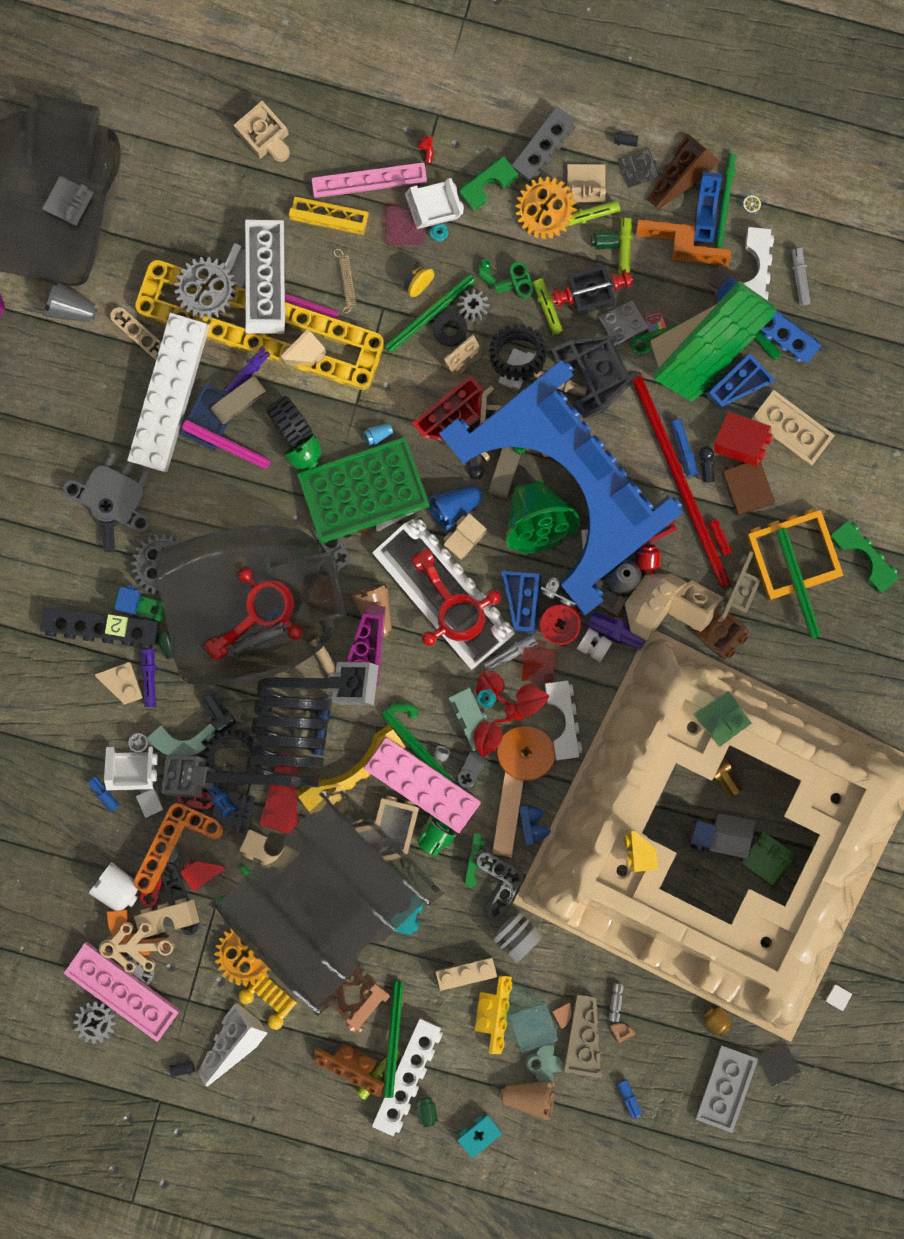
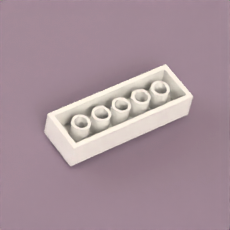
M245 220L246 333L284 334V220Z

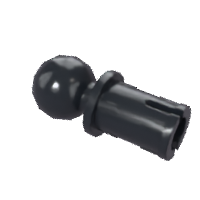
M705 446L699 452L700 458L704 461V463H700L703 475L702 482L712 483L715 482L713 466L715 462H711L714 457V450L709 446Z

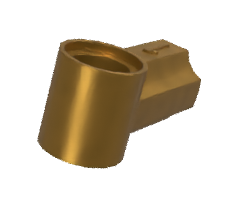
M724 757L714 779L720 783L728 798H731L742 791L743 788L733 774V769Z

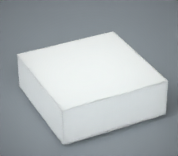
M834 984L825 1001L843 1011L852 994Z

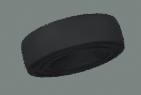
M445 312L438 316L434 322V336L439 343L445 346H456L467 335V323L460 314ZM447 322H453L457 325L458 331L454 336H447L443 332V326Z

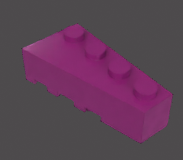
M367 604L346 662H370L378 665L376 686H378L381 677L386 607Z

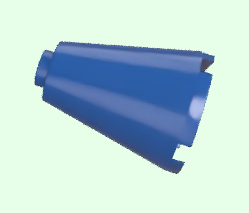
M471 485L431 495L427 498L428 502L431 501L432 505L429 507L430 513L437 525H443L444 528L442 530L447 531L463 515L468 514L481 502L482 493L478 487L475 488Z

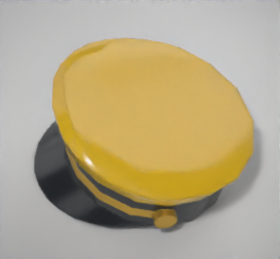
M416 262L412 272L405 281L404 291L408 292L410 297L420 295L433 280V270L423 269L420 267V262Z

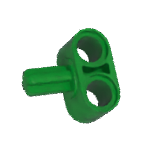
M518 261L511 265L510 279L494 283L496 294L514 289L519 299L527 300L532 296V281L528 269L523 262ZM521 268L524 273L521 276H517L513 270ZM527 286L530 291L523 294L519 291V288Z

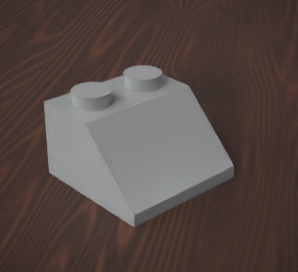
M718 813L710 851L749 859L756 821Z

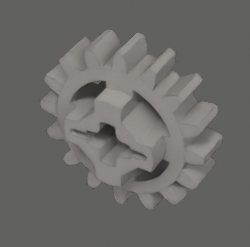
M95 1001L92 1006L88 1002L86 1003L87 1008L80 1007L82 1013L75 1014L79 1019L74 1021V1024H78V1027L74 1030L81 1032L78 1036L79 1038L86 1037V1043L90 1039H92V1044H96L97 1039L100 1043H103V1037L109 1039V1032H115L112 1025H116L117 1022L112 1021V1018L116 1015L109 1013L112 1008L105 1009V1003L98 1006V1001ZM96 1010L103 1012L105 1015L97 1014ZM87 1013L88 1019L83 1023L84 1015ZM93 1018L95 1020L103 1019V1021L97 1024V1027L96 1025L88 1026L93 1021ZM108 1022L107 1029L103 1033L102 1027L104 1023ZM86 1030L93 1031L94 1035L87 1033Z

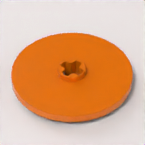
M521 726L511 729L503 736L497 749V757L500 766L508 775L518 780L531 781L539 779L548 773L554 763L555 749L551 739L543 731L530 726ZM524 750H528V757L524 756Z

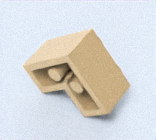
M470 514L467 517L463 515L456 523V531L454 533L449 532L444 538V547L460 561L486 534L487 530Z

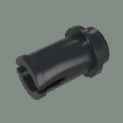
M622 131L615 133L614 144H617V146L621 144L637 147L638 135L624 134Z
M186 1060L185 1063L169 1066L172 1078L185 1074L192 1075L195 1072L194 1063Z

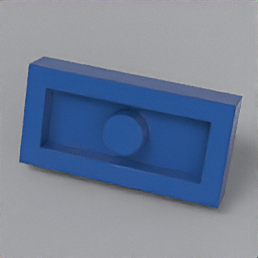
M534 806L519 807L526 845L541 841L551 833V830L544 826L530 825L543 816L544 812Z

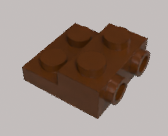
M716 612L709 625L701 632L696 630L693 634L723 660L726 658L730 659L736 653L735 648L738 644H744L748 640L749 630L730 613L727 614L725 620L721 623L718 622L719 615Z

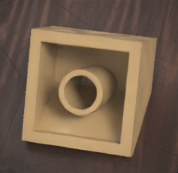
M691 580L674 596L668 614L701 632L709 625L724 598Z

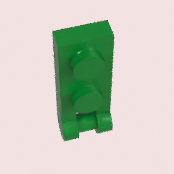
M117 590L115 594V598L112 605L113 609H115L119 590ZM140 596L136 615L164 622L165 617L163 615L169 604ZM153 606L158 607L156 614L151 613Z
M474 833L465 883L468 887H474L477 883L474 874L475 869H479V867L474 864L473 858L479 850H483L485 839L479 833Z

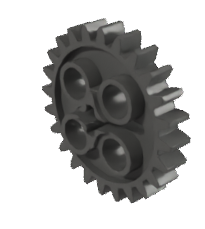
M156 534L155 540L148 537V544L142 541L143 548H136L139 555H133L137 561L131 562V564L137 568L133 569L132 572L138 573L134 578L135 580H142L139 583L140 587L146 584V592L152 588L153 595L159 591V595L163 596L164 591H166L170 596L172 589L176 593H178V586L184 589L183 581L190 582L186 577L187 575L193 576L189 569L194 568V565L189 564V562L194 560V558L187 556L191 551H184L187 545L185 543L179 545L181 541L179 538L174 542L173 535L167 539L166 535L163 534L162 539H159ZM165 548L164 562L167 566L163 568L164 581L161 582L162 569L158 564L162 563V549ZM153 550L158 551V558L150 560L149 553ZM171 551H176L178 554L177 559L174 561L168 559V554ZM152 569L157 570V577L149 579L148 572ZM170 570H175L177 573L176 578L173 580H168L167 573Z

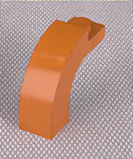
M129 909L107 912L108 925L113 937L120 931L123 923L130 922ZM124 926L125 931H130L128 926ZM132 930L129 935L123 937L119 944H127L136 933ZM170 937L142 938L138 943H156L164 938L170 939ZM141 951L140 953L142 955H150L152 951Z

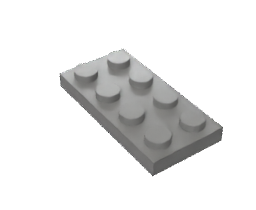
M721 1045L695 1119L733 1133L758 1058Z

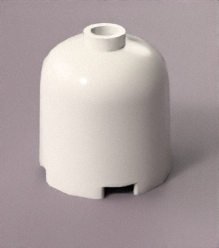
M111 862L89 894L111 909L121 911L128 905L132 907L138 898L135 896L138 889L134 885V879Z

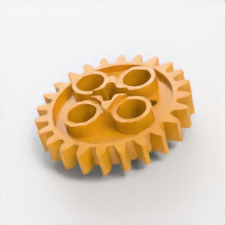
M548 176L545 181L542 177H539V183L532 180L533 186L526 184L527 191H520L523 194V198L517 197L521 204L515 205V207L520 209L516 215L521 216L518 222L524 223L522 229H528V234L534 233L536 238L541 234L542 239H546L548 234V237L553 239L554 233L560 236V230L567 231L565 228L566 224L572 226L569 219H575L571 213L577 211V209L572 207L577 201L571 200L574 194L568 193L571 188L568 186L564 187L565 183L563 181L558 184L557 178H554L551 182V178ZM547 190V197L541 199L542 191ZM562 201V207L556 210V203ZM545 205L549 208L548 211L543 208ZM536 206L537 212L531 216L530 209ZM547 217H551V218H552L551 224L548 225V226H546V225H545V220H546V218H547Z
M245 923L244 928L238 924L237 930L231 926V933L224 932L226 938H219L222 945H216L220 952H216L214 955L220 957V959L216 960L215 963L221 964L218 970L220 972L225 971L222 976L224 978L229 976V982L232 983L236 979V985L239 986L241 981H243V985L247 987L248 981H250L254 986L256 979L262 982L261 976L269 977L267 970L273 971V968L270 966L271 964H277L273 960V957L278 956L276 952H273L277 946L271 945L274 938H268L270 933L268 931L263 933L264 928L262 926L257 930V925L254 923L251 928L248 923ZM248 936L251 937V942L248 945H243V939ZM232 950H236L237 956L234 959H229V953ZM264 950L263 957L256 959L257 951ZM245 951L249 954L248 958L243 954ZM250 964L249 971L243 973L242 966Z

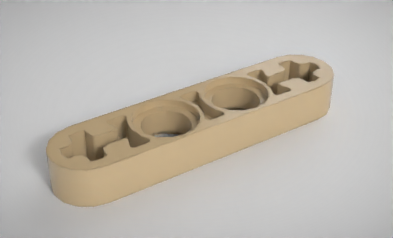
M121 307L114 308L110 314L113 323L156 361L158 353L155 350L152 353L150 351L155 346L160 350L162 342L125 309ZM123 312V318L128 321L124 328L122 327L124 325L123 321L120 319L116 321V313L121 314ZM131 324L138 325L139 330L136 334L129 333L128 328ZM147 336L153 339L152 345L148 347L142 344V340Z

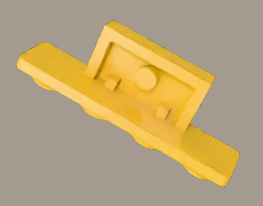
M499 976L497 995L480 992L475 1031L491 1034L490 1054H501L504 1048V1032L507 1027L506 1017L510 1006L509 995L512 989L511 976Z

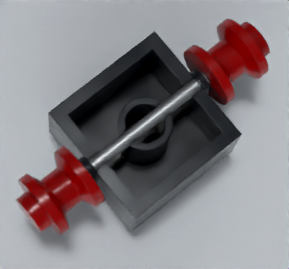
M603 265L570 274L567 278L569 285L565 286V290L559 292L557 289H553L554 293L551 294L553 305L557 304L559 308L563 302L568 301L569 304L574 302L578 316L614 306L615 298L612 287L615 292L619 290L620 286L625 285L627 289L630 288V284L633 283L631 273H627L626 269L622 270L621 275L616 276L614 273H610L611 279L609 280L606 266Z

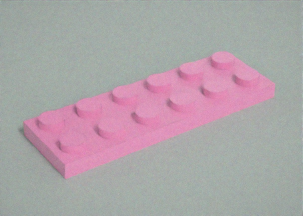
M388 737L384 738L364 767L373 776L458 833L461 832L481 803V800Z
M88 942L84 943L64 972L65 975L156 1042L160 1040L180 1011V1009L131 973L126 972L116 962L103 957L99 950Z

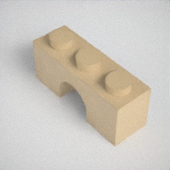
M249 829L240 849L241 852H244L242 856L253 860L255 857L261 860L260 864L268 868L274 866L279 868L277 872L288 876L289 873L293 875L303 853L284 845L279 855L272 856L265 849L268 837Z
M186 898L176 900L175 905L169 906V903L158 905V909L152 911L151 907L140 910L141 914L134 916L138 930L144 921H149L152 924L150 933L145 934L142 938L165 932L163 926L165 917H169L173 921L175 929L200 922L194 899L187 901ZM143 925L144 930H149L147 925Z
M492 957L436 970L440 991L497 977Z

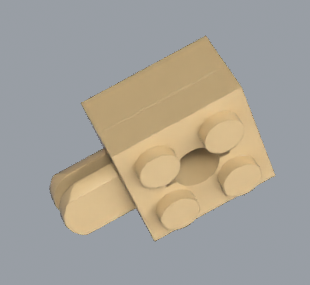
M263 101L234 124L235 131L260 159L268 152L278 162H284L288 159L290 155L289 147L283 141L289 135L288 130Z

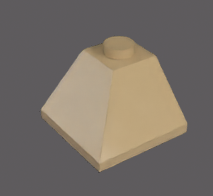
M307 329L280 357L286 366L314 365L315 363L319 364L325 358L326 349Z

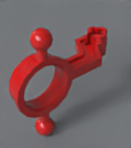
M424 548L410 557L414 567L419 572L424 569L430 583L444 601L438 613L439 628L433 632H425L422 635L423 644L433 646L437 638L443 634L454 641H468L475 638L485 625V612L483 608L489 604H498L501 599L500 593L497 590H490L486 594V598L481 601H477L466 594L452 596L432 565L435 559L429 549ZM467 603L477 610L478 618L470 629L456 631L446 625L445 614L454 604Z
M243 567L239 570V580L247 582L252 588L246 602L247 611L250 615L235 629L223 635L220 639L216 636L205 644L203 648L215 662L227 654L229 651L226 648L227 646L237 641L255 623L270 628L283 622L287 627V634L290 639L298 640L301 638L302 629L297 625H293L289 620L294 608V599L286 585L276 580H265L257 583L252 578L253 573L249 568ZM265 587L276 588L284 598L285 606L282 614L272 621L262 619L254 607L255 596Z

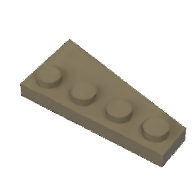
M579 994L575 996L563 1072L602 1078L595 997Z

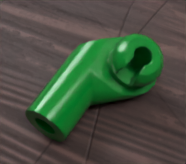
M483 259L478 266L479 277L489 286L493 287L494 283H497L498 280L491 275V261Z
M407 702L391 703L392 712H408L409 719L418 718L419 710L416 706Z

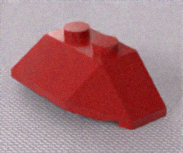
M470 375L412 422L413 426L423 438L445 441L439 432L456 418L459 420L464 419L469 426L481 418L483 388Z

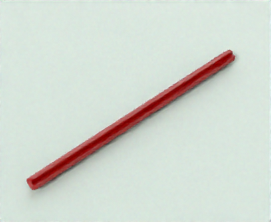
M640 376L633 384L719 586L725 587L730 584V581L643 377Z

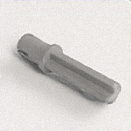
M797 248L796 250H791L794 265L792 270L795 272L799 304L805 306L811 303L805 269L807 265L804 262L803 248Z
M530 634L485 662L484 666L487 670L493 671L518 655H524L525 651L538 643L533 635Z

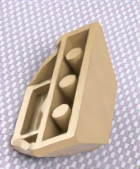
M672 573L645 575L625 602L630 632L648 641L669 612L674 596L688 582Z

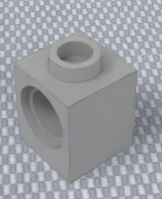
M155 788L139 791L140 795L136 796L145 818L165 810Z

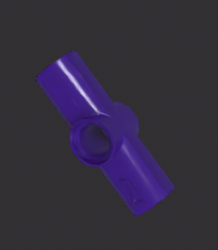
M596 612L591 616L588 628L605 635L606 638L615 643H624L640 651L643 648L645 640L631 633L627 623L618 619L612 620Z

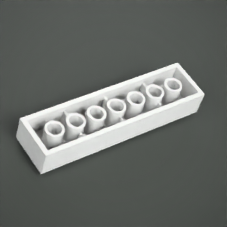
M170 313L127 461L168 472L209 331V324Z

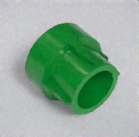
M430 816L422 826L423 831L420 833L421 836L417 840V844L425 852L437 856L444 846L448 847L456 837V833L437 818Z

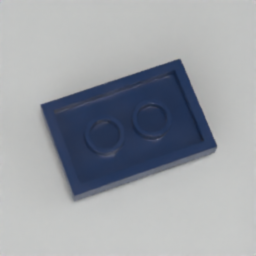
M205 383L187 420L217 435L223 436L230 420L225 424H221L212 412L211 407L228 394ZM183 429L180 432V435L215 452L216 445Z

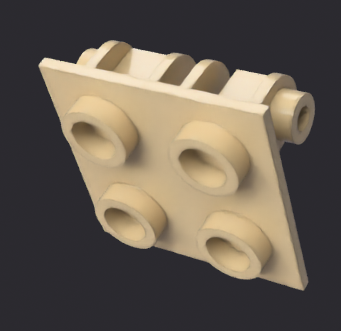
M567 165V186L571 188L568 193L574 194L571 200L577 202H605V165Z
M474 335L470 336L444 359L446 362L444 364L445 367L451 371L454 377L462 374L470 364L477 361L483 354Z

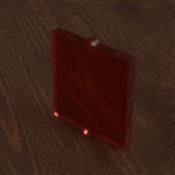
M542 647L524 648L521 680L533 681L537 684L539 682L553 683L556 650L542 649Z

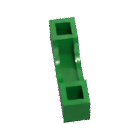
M847 521L831 534L830 538L841 552L857 550L867 558L870 572L866 581L878 594H881L899 579L897 576L898 572L892 565H887L884 561L885 557L880 551H875L871 547L873 545L872 542L858 532L860 531L858 526L854 522L850 523Z

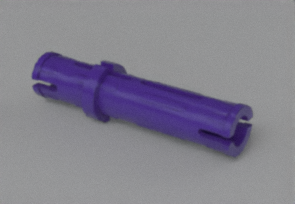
M261 347L252 359L249 358L246 361L247 364L225 387V391L228 393L231 390L232 392L246 382L255 371H259L260 365L270 356L268 350L264 353L265 348Z

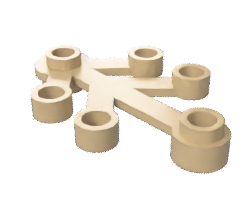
M144 921L140 925L139 930L127 944H119V942L125 935H129L132 932L133 925L130 922L123 923L120 931L113 939H105L101 942L99 946L100 954L108 959L114 958L128 973L136 969V962L134 960H127L120 952H127L143 966L145 971L151 972L156 966L155 961L147 959L140 952L159 951L160 954L166 956L171 954L174 949L173 941L168 938H164L156 943H138L145 934L150 933L152 930V924L149 921ZM143 925H147L149 930H144ZM124 926H128L130 931H125ZM168 943L170 948H165L163 944ZM106 946H111L112 951H108L106 949ZM146 963H151L152 968H148ZM127 964H132L133 969H129L127 967Z

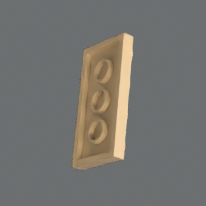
M775 390L771 392L752 418V420L770 425L771 434H774L773 439L810 466L814 464L835 436Z

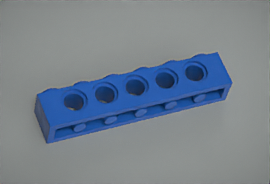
M728 275L715 293L716 301L719 303L738 281ZM777 310L772 318V322L761 328L763 336L770 341L772 339L778 342L777 346L785 352L789 350L794 353L792 356L800 363L804 361L808 364L822 346L820 341ZM780 328L787 329V333L784 336L777 335V331ZM796 339L802 340V344L799 347L792 346V343Z

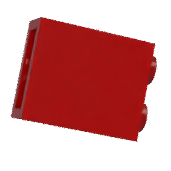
M728 412L714 442V453L758 467L760 460L763 461L765 458L767 444L770 445L773 440L774 434H771V426Z

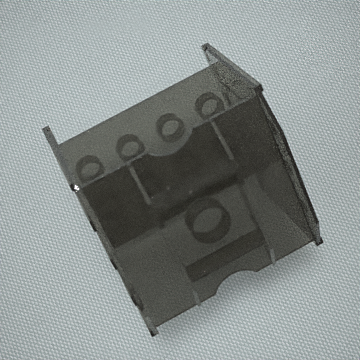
M341 786L324 789L319 793L323 800L284 838V848L277 860L267 865H257L228 894L215 898L209 903L212 908H216L236 935L290 991L314 1010L313 1013L317 1017L339 999L334 991L357 969L358 956L366 945L374 941H385L423 902L429 907L445 894Z

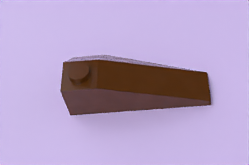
M689 134L675 148L673 152L674 158L670 164H666L664 168L666 172L663 178L657 181L647 199L657 209H660L700 181L703 171L710 172L719 162L710 151Z

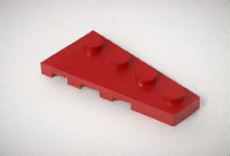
M280 751V753H279V754L288 755V756H296V755H292V754L285 753V752H282V751ZM276 766L274 772L298 776L299 767ZM270 785L259 826L297 836L298 796L295 791L298 787Z

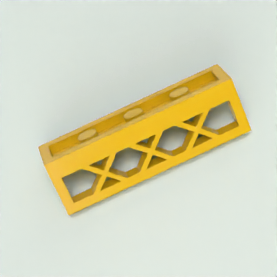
M294 197L289 218L298 222L364 235L369 212ZM298 202L306 204L309 210H297ZM318 207H323L328 214H316L314 210ZM342 211L346 218H335L332 214ZM355 215L364 216L362 223L351 221L350 218Z

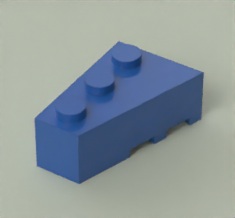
M501 571L514 630L517 632L537 633L542 576L533 573Z

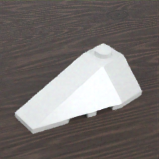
M235 1003L222 1021L224 1026L220 1034H216L214 1038L216 1042L213 1049L207 1052L198 1071L205 1086H209L254 1050L267 1034L260 1020L238 1003Z

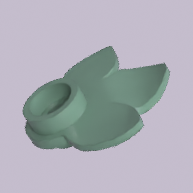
M544 1045L538 1049L537 1053L529 1055L526 1059L527 1069L535 1073L539 1082H554L552 1073L559 1071L564 1066L563 1061L553 1055L554 1046ZM533 1060L539 1061L537 1067L532 1066Z

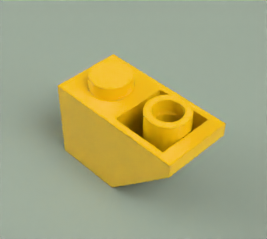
M627 830L624 836V844L628 848L626 866L629 868V871L658 870L656 849L636 831Z

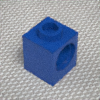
M126 585L125 588L120 587L115 610L136 615L141 592L137 591V587Z

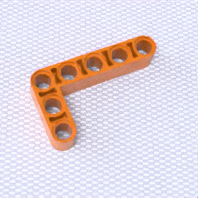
M173 804L169 808L135 877V887L145 894L151 893L154 890L184 827L208 838L218 839L223 834L222 825L215 819L182 804ZM180 809L183 810L182 816L175 818V812ZM195 817H200L199 824L193 826L192 820ZM212 825H217L216 832L209 833V828ZM169 827H174L172 835L166 834ZM165 844V851L158 853V847ZM157 862V868L151 871L149 869L150 864ZM144 879H148V886L141 888V882Z

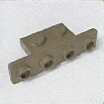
M749 551L746 555L743 554L739 561L740 569L735 571L731 579L734 583L731 588L727 589L724 596L726 601L724 605L721 604L717 615H719L717 621L720 623L725 620L730 608L744 615L749 609L761 579L746 573L754 554L752 551Z

